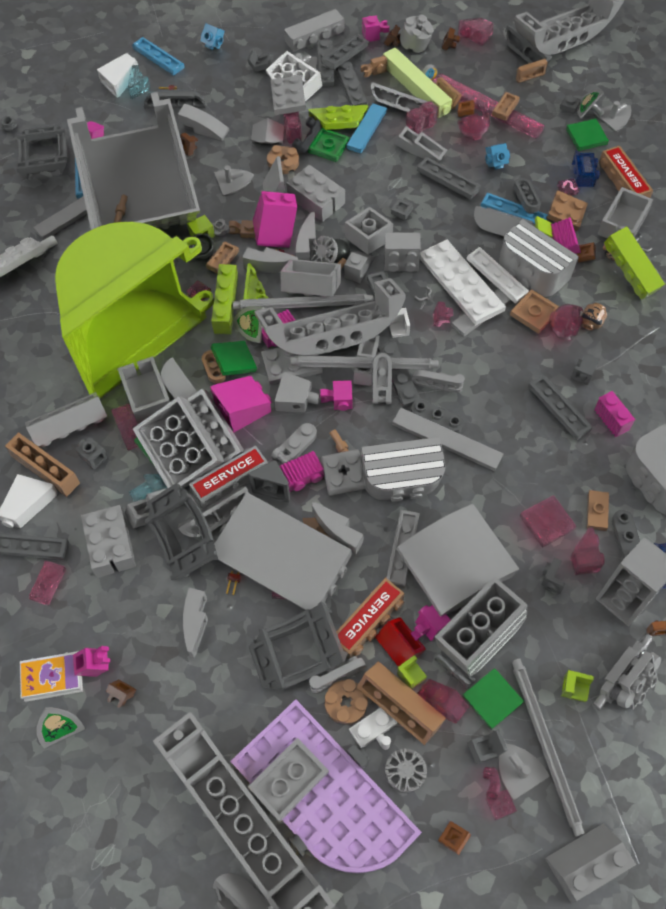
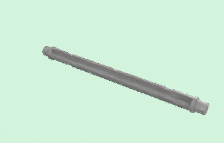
M349 294L333 295V297L329 298L308 296L245 299L233 301V309L243 310L249 306L277 309L358 305L372 302L374 298L373 295Z
M298 356L291 357V365H298V367L373 368L374 357ZM391 358L392 369H431L439 367V360H431V358Z
M521 659L513 660V672L523 694L569 826L572 828L575 837L585 834L581 825L583 822L579 816L536 696L532 690L526 668L522 665Z

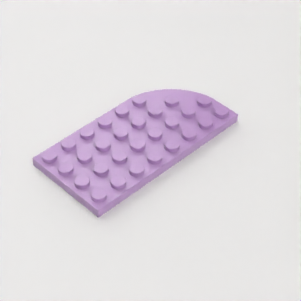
M294 700L230 761L251 784L297 738L329 770V773L282 821L294 834L301 838L307 849L318 861L335 870L346 873H367L382 869L397 860L422 833L297 700Z

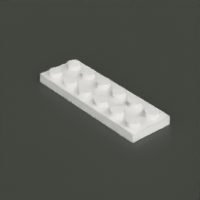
M448 240L420 252V260L475 326L505 311L506 306Z

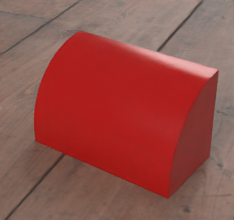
M401 617L388 621L375 636L398 667L414 655L418 658L426 650L419 639L415 640L413 638L411 629Z

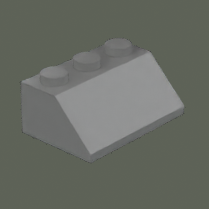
M604 823L545 858L571 903L580 900L636 865L623 842Z

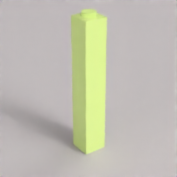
M393 48L383 53V56L385 55L387 58V70L415 97L428 101L429 105L427 108L434 115L440 118L451 112L452 99L398 49Z

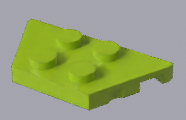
M368 105L328 106L327 108L308 109L309 116H314L315 120H319L325 130L357 128L359 122L364 118V113L368 111Z

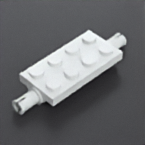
M51 235L41 242L31 237L24 238L15 247L7 248L5 253L0 255V277L33 257L37 258L46 253L48 249L58 244L55 237Z

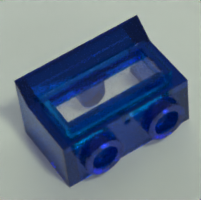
M575 149L572 165H575L573 174H577L574 186L594 187L596 180H599L600 171L596 170L598 158H595L594 153H579Z

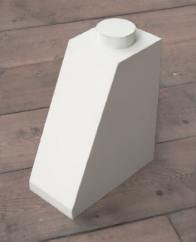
M126 53L97 69L100 82L118 98L138 74V63L134 57Z
M17 474L0 508L2 524L9 528H13V526L22 528L57 496L58 491L51 483Z

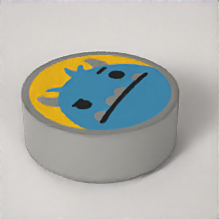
M432 64L427 65L422 71L431 81L438 74L437 68Z

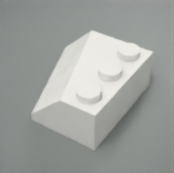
M288 51L266 69L267 74L272 80L302 75L305 102L322 87L320 72Z

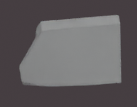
M269 118L253 124L251 142H279V144H282L284 125Z

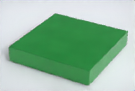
M597 119L569 124L566 127L578 151L608 145L609 140Z
M321 128L309 146L308 153L337 162L347 147L350 137Z
M245 340L213 343L211 345V350L222 376L256 372L257 366Z
M495 668L462 695L490 730L494 729L524 703V700Z

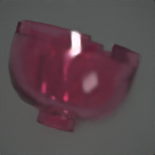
M482 112V116L476 113L461 118V121L458 120L461 134L466 138H473V141L482 139V135L490 127L489 113Z
M563 304L553 311L550 315L553 333L561 339L571 341L570 337L572 335L576 336L581 328L583 318L580 316V311L583 312V308L574 304Z

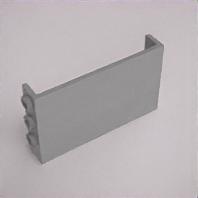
M246 492L238 507L235 506L231 511V518L228 523L221 527L220 536L217 541L214 540L218 560L304 610H310L320 602L325 603L328 595L332 596L337 587L335 585L338 578H342L347 570L345 566L352 555L351 549Z

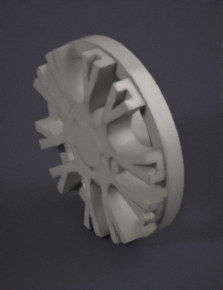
M324 235L315 239L310 249L311 261L320 262L321 260V262L334 263L338 253L336 241L332 237Z
M404 748L395 751L389 756L385 765V775L388 783L394 789L409 793L422 786L426 779L427 767L419 753L415 750ZM405 753L412 754V759L406 760ZM398 754L402 755L404 761H400ZM393 758L398 761V766L390 764ZM416 758H418L419 761L415 765H413L412 762ZM422 765L423 772L416 771V766ZM397 769V772L389 773V770ZM414 773L422 777L421 781L414 777ZM392 777H400V780L397 784H395L391 780ZM413 779L416 786L410 788L408 780ZM402 780H406L405 788H401Z

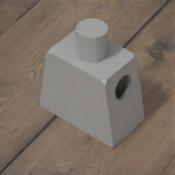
M283 372L274 401L276 411L305 412L308 403L319 404L320 393L311 392L312 388L309 380Z

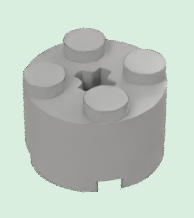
M419 15L406 18L400 35V43L405 49L408 50L410 48L415 53L426 50L434 31L427 17Z

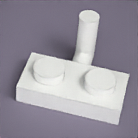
M379 708L349 728V732L359 747L364 748L376 739L382 749L388 750L391 739L388 736H384V733L396 726L397 721L383 709Z

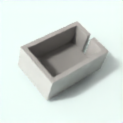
M311 165L305 167L286 182L287 193L295 194L296 203L309 213L315 212V217L322 222L330 217L333 211L336 212L345 204V189Z
M621 187L603 218L597 235L608 238L611 234L627 226L635 237L654 199Z
M290 259L281 270V291L288 294L301 293L305 296L320 295L323 298L333 297L336 289L341 284V264Z
M153 357L137 362L141 372L139 376L137 375L134 363L117 368L137 424L170 402Z
M121 505L81 515L91 569L97 578L115 573L110 563L111 561H114L119 572L137 567L126 517Z

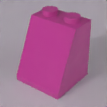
M261 192L253 216V226L258 246L290 247L297 211L295 194Z
M251 376L210 387L213 400L233 433L272 412L270 396L263 393L260 383L254 381Z

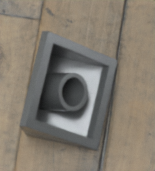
M276 460L250 472L249 478L252 493L290 502L289 484Z

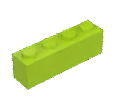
M627 226L611 234L605 240L604 244L607 251L611 253L616 265L621 268L626 280L630 282L635 294L641 300L657 292L665 285Z
M219 264L211 319L214 334H232L233 301H236L238 285L236 265Z

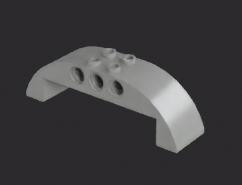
M589 0L587 5L541 22L528 12L515 16V27L524 39L543 54H557L583 44L597 35L612 20L624 0Z
M389 278L374 282L375 301L287 323H282L272 307L254 312L269 338L278 347L293 354L317 355L348 348L374 338L387 328L398 315L405 301L406 294Z

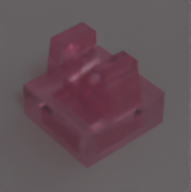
M438 301L433 311L434 326L441 327L442 323H449L450 317L453 316V309L445 307V302Z

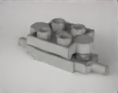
M645 634L640 642L637 641L632 648L629 646L605 677L606 682L600 690L599 697L592 704L595 709L600 711L606 701L611 704L615 699L619 706L624 708L630 707L634 710L637 704H641L644 701L646 692L657 683L656 670L661 663V658L657 654L646 651L649 644L653 641L651 635Z

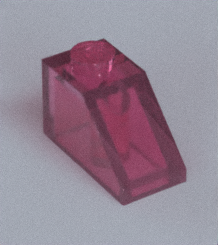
M130 404L112 409V414L127 450L138 447L134 443V439L137 436L132 429L138 424Z

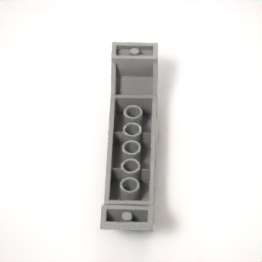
M191 712L153 740L154 744L195 798L273 909H332L335 907L332 900L307 870Z

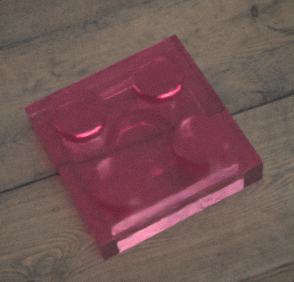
M554 495L520 514L521 519L542 548L574 531L577 527Z

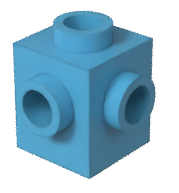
M205 23L200 41L205 43L207 48L213 50L216 47L220 49L225 31Z
M506 143L485 147V161L488 167L500 169L504 168V164L509 163L510 152L507 149Z

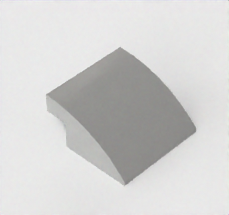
M205 389L199 390L188 399L180 396L176 397L132 428L167 488L175 483L185 488L195 478L204 476L213 468L223 465L228 459L235 458L244 451L209 392Z
M474 504L439 519L397 547L398 553L440 617L466 606L494 576L500 582L512 578L519 570Z

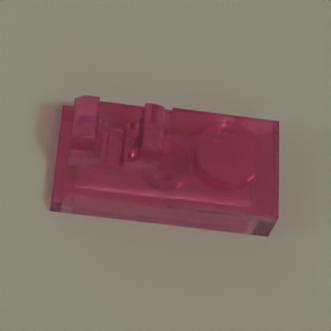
M45 561L29 594V599L49 606L66 568L62 565Z

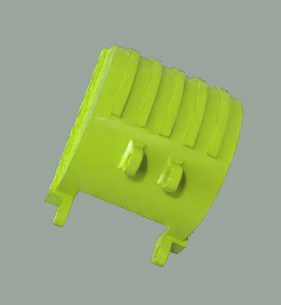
M116 222L99 226L86 232L72 242L64 251L57 264L55 273L62 338L89 395L96 392L99 399H101L122 383L117 368L134 363L135 369L138 371V361L150 357L155 358L207 318L205 311L214 304L212 292L204 290L191 299L188 298L181 291L173 260L178 256L186 263L197 256L202 250L201 242L198 238L188 237L182 241L177 236L172 239L160 229L148 224ZM190 245H196L194 248H189ZM203 298H209L207 301H201Z

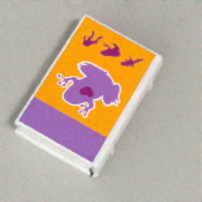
M78 651L20 661L21 699H24V702L83 692L82 676H74L73 654Z

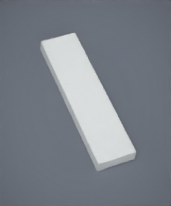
M481 247L467 256V260L515 304L529 292Z

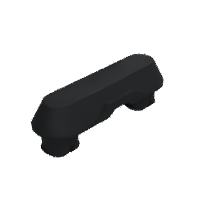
M312 117L307 120L306 126L310 128V131L305 140L302 142L296 138L292 143V147L296 148L297 153L304 154L322 128L319 120H314Z

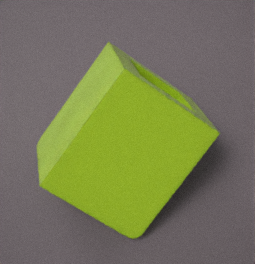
M205 215L187 223L191 236L198 233H206L211 238L215 237L213 225Z
M538 216L535 217V227L552 238L551 222Z
M415 655L397 669L398 677L411 689H414L427 679L425 673L418 666Z
M568 670L564 675L561 697L587 702L590 684L593 682L594 676Z

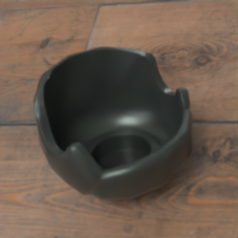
M198 233L192 236L198 238L202 246L201 252L195 257L198 259L210 257L215 247L213 239L206 233ZM190 245L189 248H194L196 245Z
M334 239L338 247L334 263H338L342 258L347 261L351 251L349 243L342 239Z

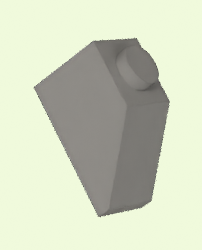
M360 251L351 252L344 264V278L361 283L374 256Z

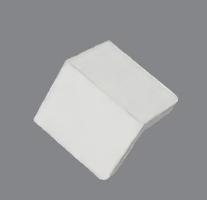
M401 308L398 315L389 325L392 338L409 336L410 322L406 308Z

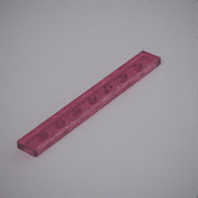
M442 73L432 81L436 84L437 79L442 77L462 94L460 101L474 100L475 108L492 116V111L498 104V101ZM516 110L512 111L506 121L496 118L535 139L545 128V125Z

